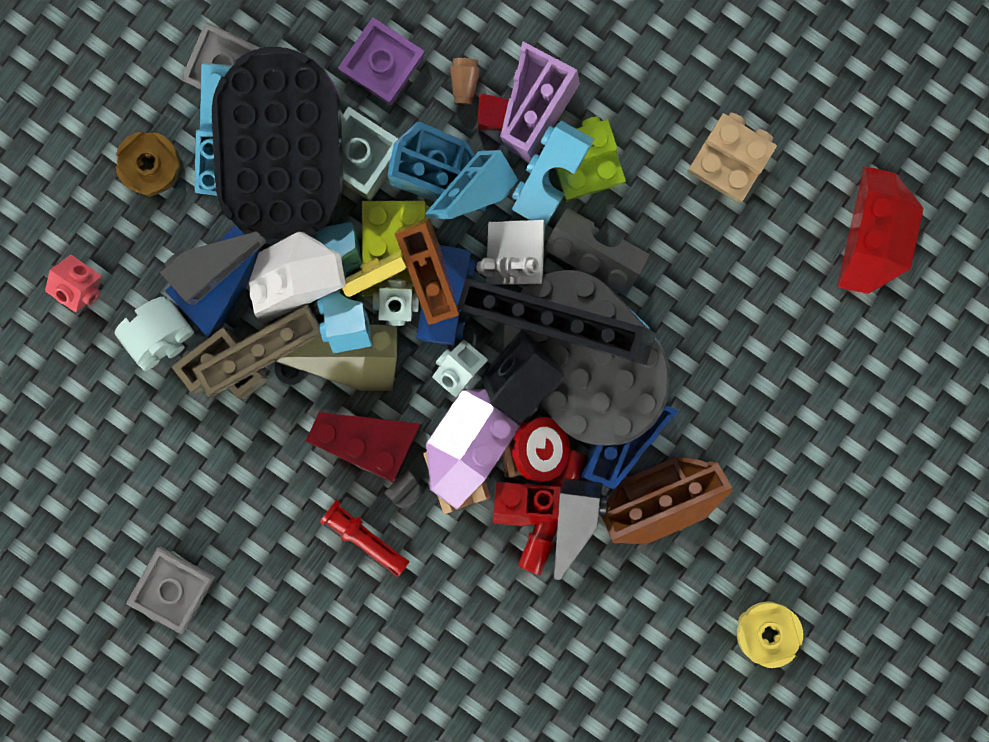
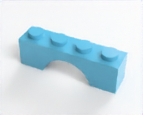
M353 222L326 226L316 234L317 241L321 242L328 249H332L340 254L345 278L350 272L362 265L359 238ZM340 289L317 299L319 312L324 314L325 322L320 323L321 337L323 342H329L333 353L372 346L369 318L363 302L344 297L340 293Z

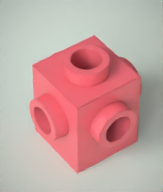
M70 255L50 269L45 292L76 313L86 304L90 306L97 300L100 295L99 285L102 276L73 255Z

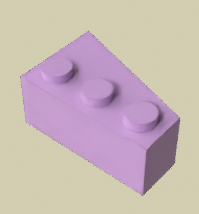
M522 42L519 65L515 72V82L511 98H509L500 137L505 149L530 162L534 154H538L543 146L540 142L549 126L554 128L580 82L577 69Z

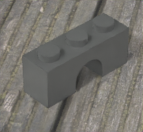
M567 207L544 246V250L580 271L599 279L620 294L627 296L650 254L624 239L616 247H608L599 243L591 233L595 223Z

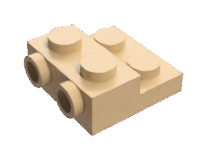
M723 113L687 172L740 204L758 175L764 169L777 145L772 143L773 137L768 132L757 129L754 132L745 126L746 120L735 113H730L727 116Z

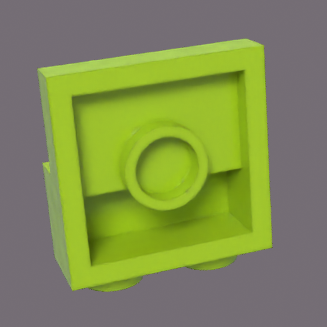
M599 116L591 117L581 123L582 127L577 128V130L595 140L582 164L574 174L564 168L554 167L561 190L565 194V202L625 184L626 180L616 152L618 148L608 119L600 121Z

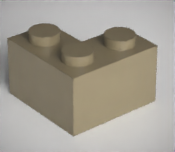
M222 327L173 365L172 369L191 393L201 394L204 389L193 368L240 341L231 330ZM259 370L229 387V389L236 398L245 399L269 381V379L262 370Z

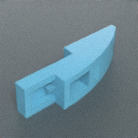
M212 63L201 64L200 129L196 130L195 193L217 196L214 174L212 101L220 78L224 77L232 66Z

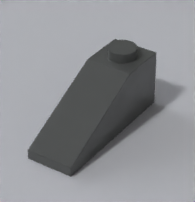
M256 231L185 250L182 254L178 252L165 262L166 268L160 273L185 302L195 305L267 241Z

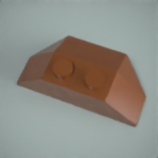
M674 457L623 479L613 490L607 501L606 516H600L613 543L649 544L706 519L733 489L718 462L709 461L708 463L697 459Z

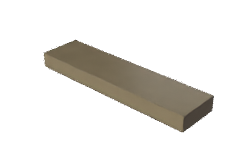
M307 304L194 367L193 371L207 396L211 398L321 336L320 325Z

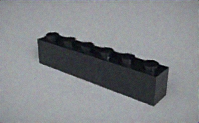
M468 278L465 280L458 302V310L643 365H647L656 336L655 332L642 326Z

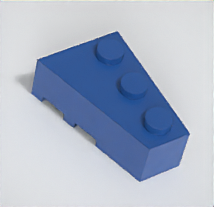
M235 226L219 241L245 234ZM258 249L195 305L185 302L172 286H169L165 292L201 331L210 338L224 326L227 318L234 311L237 300L244 288L246 289L261 250Z
M666 405L654 425L644 434L630 442L614 446L592 444L580 476L615 489L679 410Z

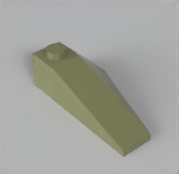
M370 325L372 346L333 353L329 342H323L322 337L319 336L276 362L360 391H392L397 359V326Z

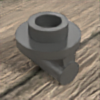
M406 470L384 494L395 506L405 508L417 501L421 494V487L415 480V477Z

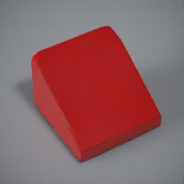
M479 94L478 130L502 131L509 99Z

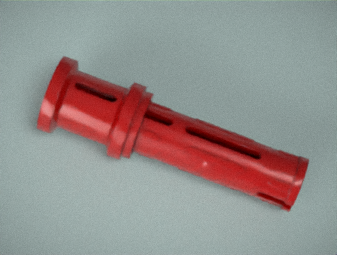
M336 500L319 523L330 526L341 535V540L344 542L351 541L398 578L410 561L362 525L363 521H361L362 519L359 516L356 518L340 506L341 502Z

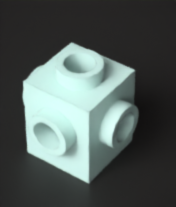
M388 278L387 281L381 282L379 291H374L373 310L379 311V320H386V324L392 326L405 325V321H411L413 312L419 311V298L417 293H413V282H406L404 278ZM398 300L401 303V307L389 306V302Z
M463 340L452 352L447 349L436 361L439 368L432 378L456 398L464 389L472 390L481 380L478 373L488 359L467 341Z

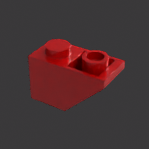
M496 482L493 524L528 526L558 520L560 487Z

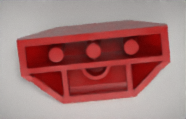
M867 166L863 167L837 284L838 288L869 294L911 269L924 207L896 173Z

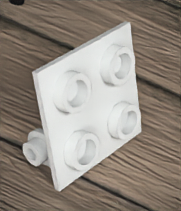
M545 220L489 222L487 258H483L482 261L477 263V271L486 277V284H542Z

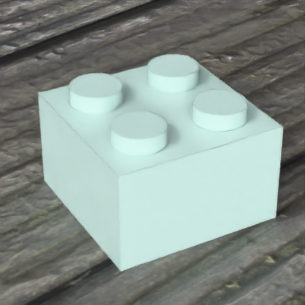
M348 106L341 117L343 184L368 201H371L387 178L393 145L398 138Z

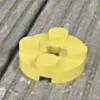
M760 602L748 608L739 617L737 628L738 644L742 652L754 663L767 668H777L790 663L796 655L794 654L803 642V628L798 617L787 607L775 602ZM768 626L778 631V634L773 636L774 642L769 643L766 638H762V633L765 632V628Z

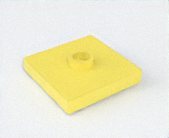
M401 251L380 261L378 258L364 263L360 266L362 270L345 278L346 286L342 289L346 297H351L405 270L406 263Z

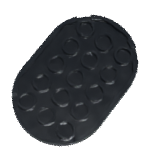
M284 47L255 49L239 57L226 75L220 78L215 89L212 101L215 187L222 210L227 218L232 220L243 231V234L257 231L265 238L266 244L274 245L297 232H303L310 237L316 235L330 222L338 209L344 180L341 106L336 87L331 78L310 57Z

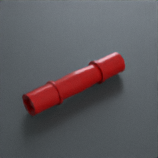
M570 449L566 468L560 476L553 479L550 486L560 487L561 491L564 478L579 480L588 456ZM558 520L535 524L533 532L528 534L529 538L518 563L520 568L537 575H542L551 549L555 546L553 540L557 533Z

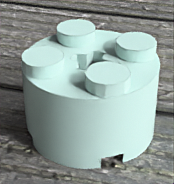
M158 297L143 304L135 310L137 316L131 322L125 318L115 330L116 337L143 371L153 368L159 363V359L166 355L168 358H172L179 354L185 348L182 342L194 334L192 327L168 298L165 299V297Z

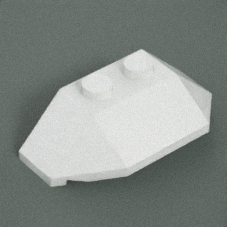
M297 232L259 252L249 280L250 298L254 314L261 323H268L346 286L340 254L332 249H328L321 242L303 232Z

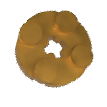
M134 133L128 136L117 149L116 173L119 179L132 191L144 194L145 196H155L168 190L175 183L182 170V163L176 147L159 133ZM144 157L149 159L154 157L153 169L142 171L141 168L144 166V163L141 160Z

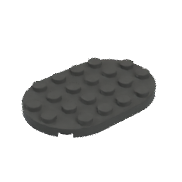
M561 270L543 275L542 284H529L520 292L647 328L610 287L599 279L580 271ZM505 325L504 348L508 346L522 329ZM524 330L557 362L564 374L557 389L548 393L540 404L570 436L593 445H620L644 434L662 414L670 393L668 392L669 373L671 372L666 353L656 337L647 365H643Z

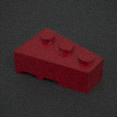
M319 412L305 442L386 480L395 482L422 424Z

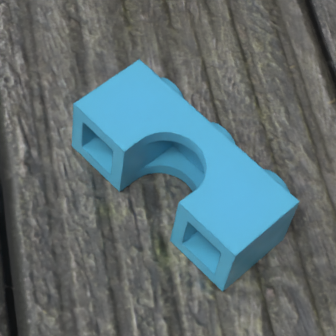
M562 120L554 128L549 126L540 142L545 147L540 156L534 154L527 166L526 171L530 175L526 183L520 181L512 195V198L516 200L512 210L529 220H545L546 227L565 195L550 183L549 170L554 167H561L574 174L582 164L595 139Z

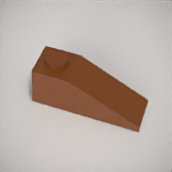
M426 218L400 227L395 232V237L428 325L458 316L460 313L431 220Z

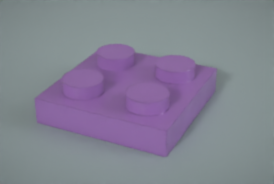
M372 17L338 67V70L341 74L391 106L424 58L425 51Z

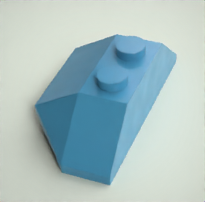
M416 122L394 143L387 176L391 186L435 202L475 154L466 141L422 122ZM486 206L483 207V208L477 209L476 211H485V210H486Z

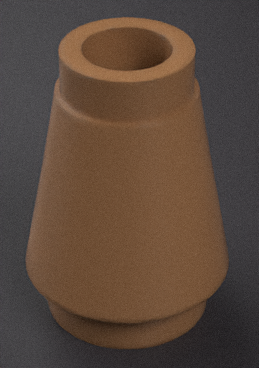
M453 58L450 74L454 104L472 105L481 70L478 67V60Z

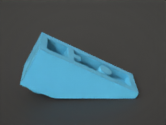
M501 150L478 151L425 213L428 219H452L505 199L518 179Z

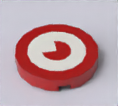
M549 417L530 418L523 422L515 432L513 441L516 442L515 449H512V457L516 468L525 478L543 482L552 481L561 475L568 464L570 441L567 433L553 419Z

